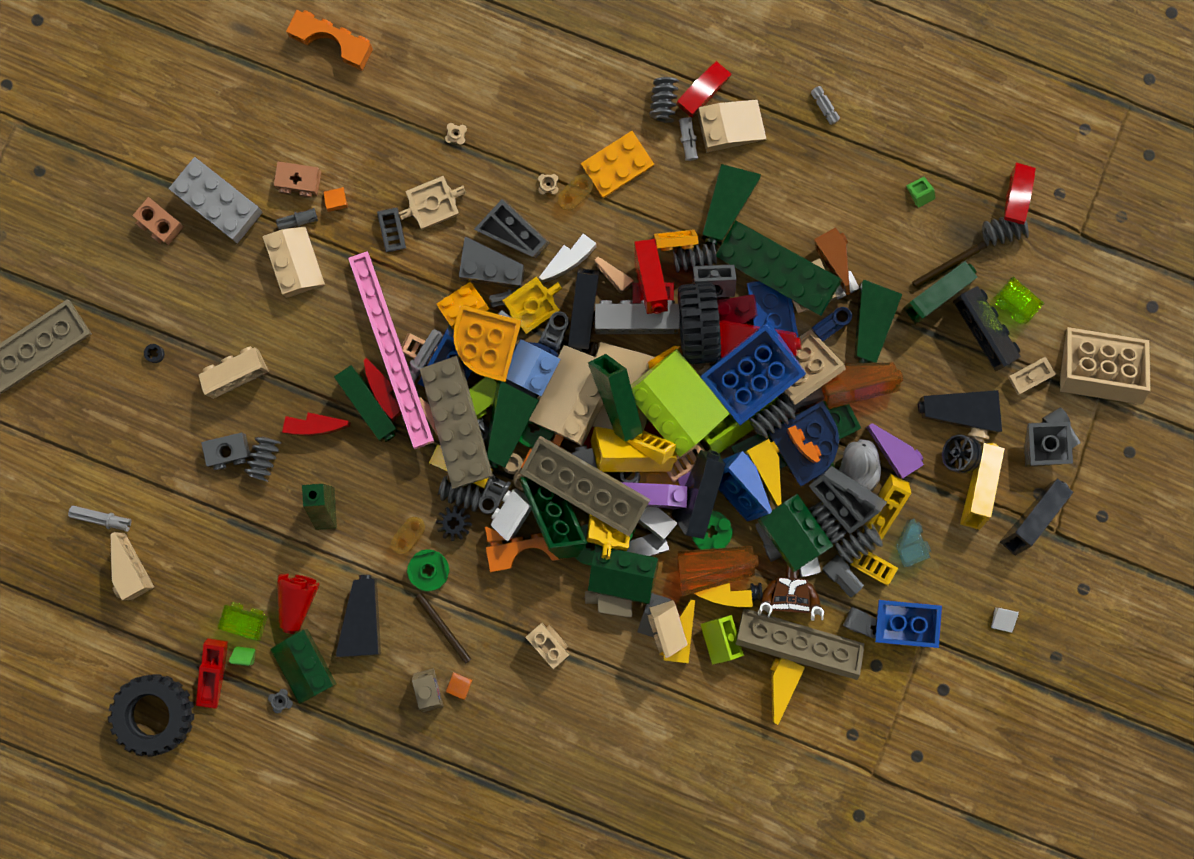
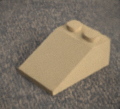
M758 100L717 103L699 107L698 118L706 153L766 140Z
M119 532L112 533L111 567L113 591L122 600H133L153 589L154 585L127 535Z

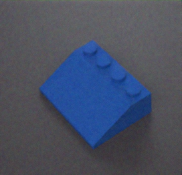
M768 321L704 371L700 377L738 424L741 425L806 375V372L782 337Z

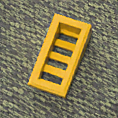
M643 431L634 439L628 440L630 445L660 465L673 456L676 444L646 431Z
M869 551L862 566L858 565L861 558H853L854 562L850 564L851 566L885 586L890 584L898 570L896 566ZM872 558L875 561L870 569L867 570L866 567ZM879 563L882 564L878 573L874 574L873 572ZM887 567L889 571L883 579L881 576Z

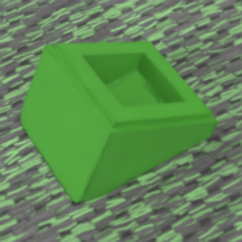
M925 177L906 185L918 208L936 198L934 188Z
M235 647L229 662L230 664L253 665L256 650L253 648Z

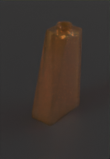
M894 362L844 364L846 370L821 386L824 400L828 408L831 409L900 391L901 382H903V375L901 370H897Z
M753 546L677 551L681 596L755 576V567H759L758 554H754Z

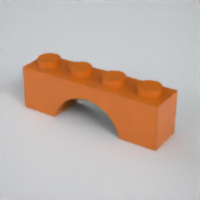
M296 10L286 30L290 38L307 46L316 39H332L341 46V57L344 63L363 71L373 50L368 39L363 36H358L357 38L343 27H340V29L335 28L326 19L320 21L314 18L315 15L306 10L303 12Z
M542 533L533 534L531 539L523 540V537L510 539L511 543L503 544L502 540L490 542V547H486L490 572L511 569L516 556L529 548L543 550L552 561L561 560L549 551Z

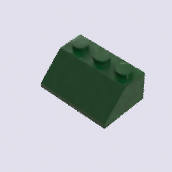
M798 494L773 509L770 514L758 520L793 573L833 546Z
M596 545L591 565L588 592L650 605L659 566L658 558L611 549L610 559H603L601 557L603 547Z
M308 629L298 632L270 649L299 704L337 684Z

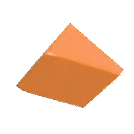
M344 187L324 192L328 212L348 208Z
M485 527L489 543L505 540L496 530Z
M453 672L446 692L465 700L473 679Z

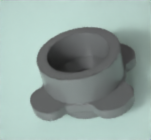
M281 689L279 693L270 694L268 697L275 713H281L283 709H289L293 705V702L288 698V691L286 689Z

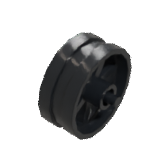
M960 434L954 435L946 441L943 447V463L951 471L965 474L973 472L979 466L982 459L981 445L972 437ZM958 461H959V469H957L956 466H955V464H956Z

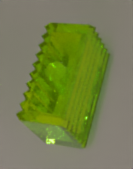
M1011 277L993 297L997 300L995 302L996 305L1002 310H1009L1012 313L1011 317L1020 324L1022 322L1024 324L1028 323L1045 304L1015 277Z
M231 602V605H224L218 625L219 630L257 641L261 640L268 618L267 615H263V610L251 608V611L243 609V604Z

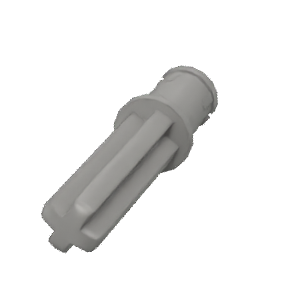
M432 330L415 359L410 361L409 370L413 382L416 381L421 373L420 369L424 368L441 341L443 335L440 331Z
M71 506L68 513L70 518L103 525L107 529L112 527L128 532L130 527H127V525L131 526V519L114 516V513L106 514L77 506Z

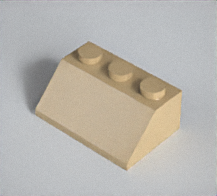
M306 227L282 229L263 236L283 296L288 298L325 285Z
M250 346L241 350V354L236 357L228 356L222 359V363L217 366L210 365L205 367L203 373L199 374L204 394L214 399L268 373L269 370L260 351Z

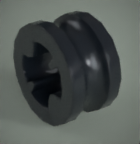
M150 344L144 350L145 359L152 363L161 362L165 356L164 349L156 344ZM158 349V351L156 352L158 353V356H153L152 358H150V356L152 355L150 354V351Z
M750 583L752 602L756 599L761 601L762 584L754 585Z

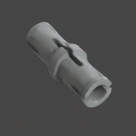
M682 118L679 120L682 134L680 141L684 146L685 161L698 159L695 144L697 137L694 135L692 118Z

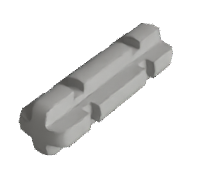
M822 87L814 88L811 94L814 99H817V104L824 116L827 115L826 119L829 124L832 125L839 121L840 117L837 112H834V107L828 97L824 95Z

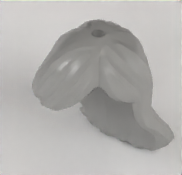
M860 439L857 442L848 444L845 448L839 471L871 492L877 486L881 476L879 453L873 442Z

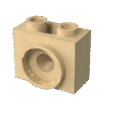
M543 622L526 636V639L553 669L570 654L566 650L568 645L550 625L546 627Z

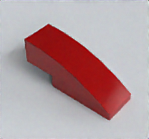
M716 61L677 100V106L693 118L698 112L699 107L706 105L732 74Z
M1015 163L1006 194L1004 220L1022 225L1025 224L1034 185L1035 167Z
M365 358L363 360L365 372L372 392L382 409L394 421L402 413L398 401L392 396L394 393L393 386Z
M308 412L306 420L285 416L282 433L297 436L325 435L348 428L351 422Z
M207 638L203 644L196 706L215 709L218 707L228 641Z

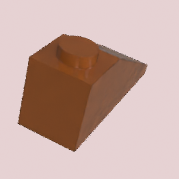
M835 227L814 239L815 249L831 273L842 279L840 286L845 294L849 295L850 284L846 246L848 240L844 233H839Z

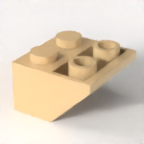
M672 600L650 607L651 614L647 616L653 633L657 632L654 635L659 653L663 652L665 658H668L688 645L675 602Z

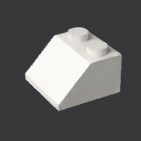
M517 488L512 490V492L508 490L502 499L505 502L502 508H497L491 517L493 519L491 526L507 541L516 536L532 510L526 495Z

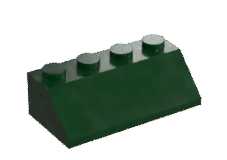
M520 477V483L549 551L558 559L578 557L586 546L587 541L570 502L531 479Z

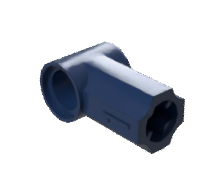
M839 307L811 329L823 342L851 321V311L846 307ZM844 312L847 315V321L839 322L836 314Z

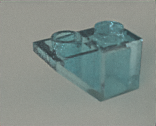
M910 519L906 522L896 546L904 567L930 558V546L927 541H923L921 536L923 529L919 521L916 522L915 519Z

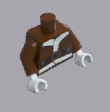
M786 565V578L776 577V580L770 581L763 591L758 615H761L762 610L768 612V618L772 610L811 613V620L814 621V615L816 614L820 615L821 620H823L824 611L821 608L819 596L813 585L807 579H798L799 569L793 573L790 567Z

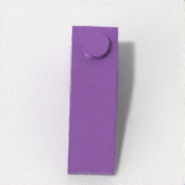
M873 423L866 427L898 478L902 479L924 465L922 463L924 459L917 449L914 450L910 445Z
M621 482L649 498L650 502L647 507L680 509L687 506V486Z

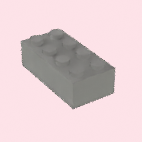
M196 157L191 160L169 187V190L237 244L263 213L257 205Z
M610 300L599 301V304H595V334H678L679 304H675L673 300H668V311L659 314H647L644 301H641V304H633L631 300H622L620 304H612Z

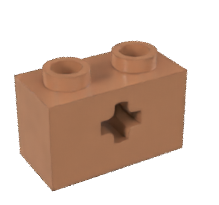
M277 162L274 187L281 194L291 195V192L299 193V196L311 198L312 195L318 196L321 170L318 167ZM298 177H300L302 181H298L297 184H295L293 180H297Z

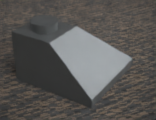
M1071 422L1028 423L1024 444L1025 467L1073 464Z

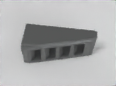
M398 207L377 211L385 251L405 249L406 244ZM395 215L394 219L384 220L383 218L384 216ZM387 224H397L396 227L385 228ZM398 231L399 235L387 237L389 232ZM400 239L401 243L392 245L388 243V241Z

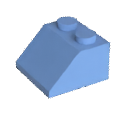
M520 339L513 352L507 379L542 396L560 358Z

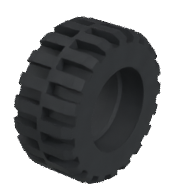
M711 283L681 285L678 288L682 354L689 364L717 362L721 357V337L715 287Z
M161 674L145 675L125 683L120 687V691L115 693L113 696L114 703L109 706V711H112V713L108 717V723H112L113 726L110 729L111 734H116L118 737L115 741L119 745L123 744L125 746L124 750L129 753L135 752L137 756L147 755L148 757H153L175 749L187 738L186 734L192 729L190 724L194 720L195 714L191 710L194 705L193 701L190 702L188 699L190 696L189 692L182 689L183 685L180 682H174L173 678L161 676ZM147 695H155L161 698L169 710V723L166 729L157 735H148L142 732L134 719V709L137 702Z

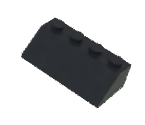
M976 286L961 294L953 303L996 372L1020 358L1019 353L1021 351L1019 346L1009 338L1008 335L1010 333L1004 324L1001 325L998 320L999 315L993 306L990 307L985 291Z

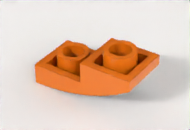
M795 425L786 430L791 441L803 456L814 464L820 461L819 457L822 455L817 444L813 445L812 441L807 444L803 443L805 436L801 428L797 429Z

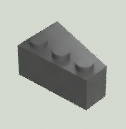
M503 199L498 202L474 229L535 258L550 244L546 238Z
M467 237L464 238L459 272L461 281L516 289L522 287L524 265Z
M830 466L824 473L816 477L809 485L849 534L881 512L887 503L833 466Z

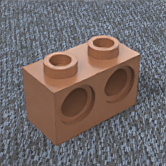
M149 197L132 215L137 219L135 224L144 231L148 228L153 232L151 237L160 244L165 242L169 245L184 228L180 222ZM149 212H153V218L149 221H146V214ZM164 225H169L168 232L161 234V228Z

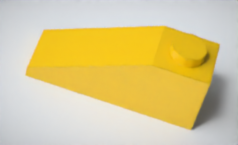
M767 439L747 450L745 454L751 458V461L757 467L762 484L776 507L781 504L780 465L777 454L779 449L774 441L770 442Z
M890 474L878 496L887 503L881 512L868 520L865 525L872 529L871 524H873L881 539L884 538L911 495L909 482Z
M690 599L679 616L688 645L668 658H665L664 653L660 652L659 655L663 656L664 661L689 663L695 600Z
M780 657L779 659H774L770 668L773 670L771 674L772 721L777 725L805 667L793 661Z

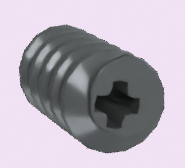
M661 77L653 80L655 87L652 88L654 95L651 96V101L654 103H651L650 109L653 111L649 113L652 119L664 123L675 121L669 118V115H675V111L670 110V107H676V103L671 102V99H677V95L672 94V91H678V87L673 86V83H679L677 78Z
M1001 217L999 221L993 219L991 223L984 221L982 224V234L987 246L989 241L996 246L997 239L1000 240L1001 244H1004L1005 237L1008 238L1009 242H1012L1013 235H1015L1017 240H1020L1022 233L1025 238L1029 237L1027 221L1022 225L1004 220V217Z
M711 243L710 249H708L706 244H703L701 250L698 245H695L693 251L690 248L685 249L684 252L681 247H678L677 253H675L673 248L674 266L677 273L680 272L681 267H683L685 272H688L689 266L693 270V267L697 265L705 266L707 264L708 266H713L714 263L717 265L714 243Z
M782 396L783 401L776 400V406L770 404L768 407L769 411L764 408L762 415L759 413L755 414V420L749 418V422L757 434L767 439L768 430L774 434V426L782 429V421L787 425L789 424L787 417H791L793 420L796 419L794 407L786 396Z
M263 436L255 437V441L259 445H252V448L257 452L250 453L249 455L254 461H247V464L252 468L245 469L244 472L251 477L269 482L264 478V476L271 475L267 468L274 467L269 460L277 458L272 454V452L279 451L274 445L281 444L282 442Z
M445 475L438 495L440 494L441 501L448 497V503L450 504L456 499V506H460L464 502V509H468L472 505V511L475 512L479 507V500L484 490L480 493L478 485L474 490H471V484L466 487L462 486L452 489L451 482H448V475Z
M822 501L808 508L809 511H812L811 514L817 519V523L821 526L832 544L842 539L847 533L846 529L840 530L842 524L840 522L835 523L837 518L831 515V511Z
M871 524L872 529L865 525L864 533L859 529L856 530L857 537L849 534L850 541L843 537V545H840L838 542L835 543L839 555L845 562L847 560L849 563H853V556L856 559H860V552L867 555L868 548L871 551H875V544L879 547L883 546L882 539L873 524Z

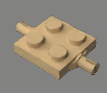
M441 176L405 192L409 199L410 208L399 212L402 220L413 215L417 219L421 230L458 216L460 214L456 207L455 198L466 194L464 186L451 190L444 176Z

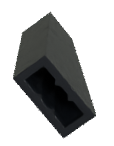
M579 268L577 273L568 347H572L580 352H584L590 346L600 270Z
M999 390L922 396L920 401H918V413H922L923 419L970 429H984L989 433L1002 432Z
M700 450L685 484L687 486L686 508L674 509L672 513L673 518L685 535L704 539L726 465L720 457L721 455L713 450L708 452Z
M1059 479L1051 482L1005 534L1000 543L1015 556L1032 547L1074 492L1069 489L1065 482Z
M359 575L358 580H353L336 657L381 654L377 578L372 579L371 575Z

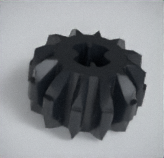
M453 506V513H451L449 507H446L447 515L439 513V516L444 518L443 521H436V524H443V527H440L438 532L446 530L443 538L446 539L451 533V541H455V534L462 540V531L467 535L469 534V531L464 528L465 526H472V523L465 522L471 516L468 514L462 517L465 513L464 508L457 514V506ZM453 518H457L456 521L460 523L459 526H455V529H451L452 526H449V521H453Z

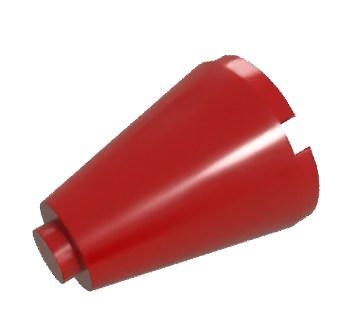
M280 574L277 578L279 627L283 629L284 633L295 634V631L301 629L318 591L319 583H316L317 580L303 575L295 574V577L288 578L289 574Z

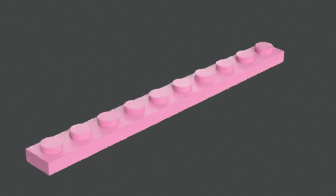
M367 251L352 256L348 259L413 447L417 449L434 443L370 255Z

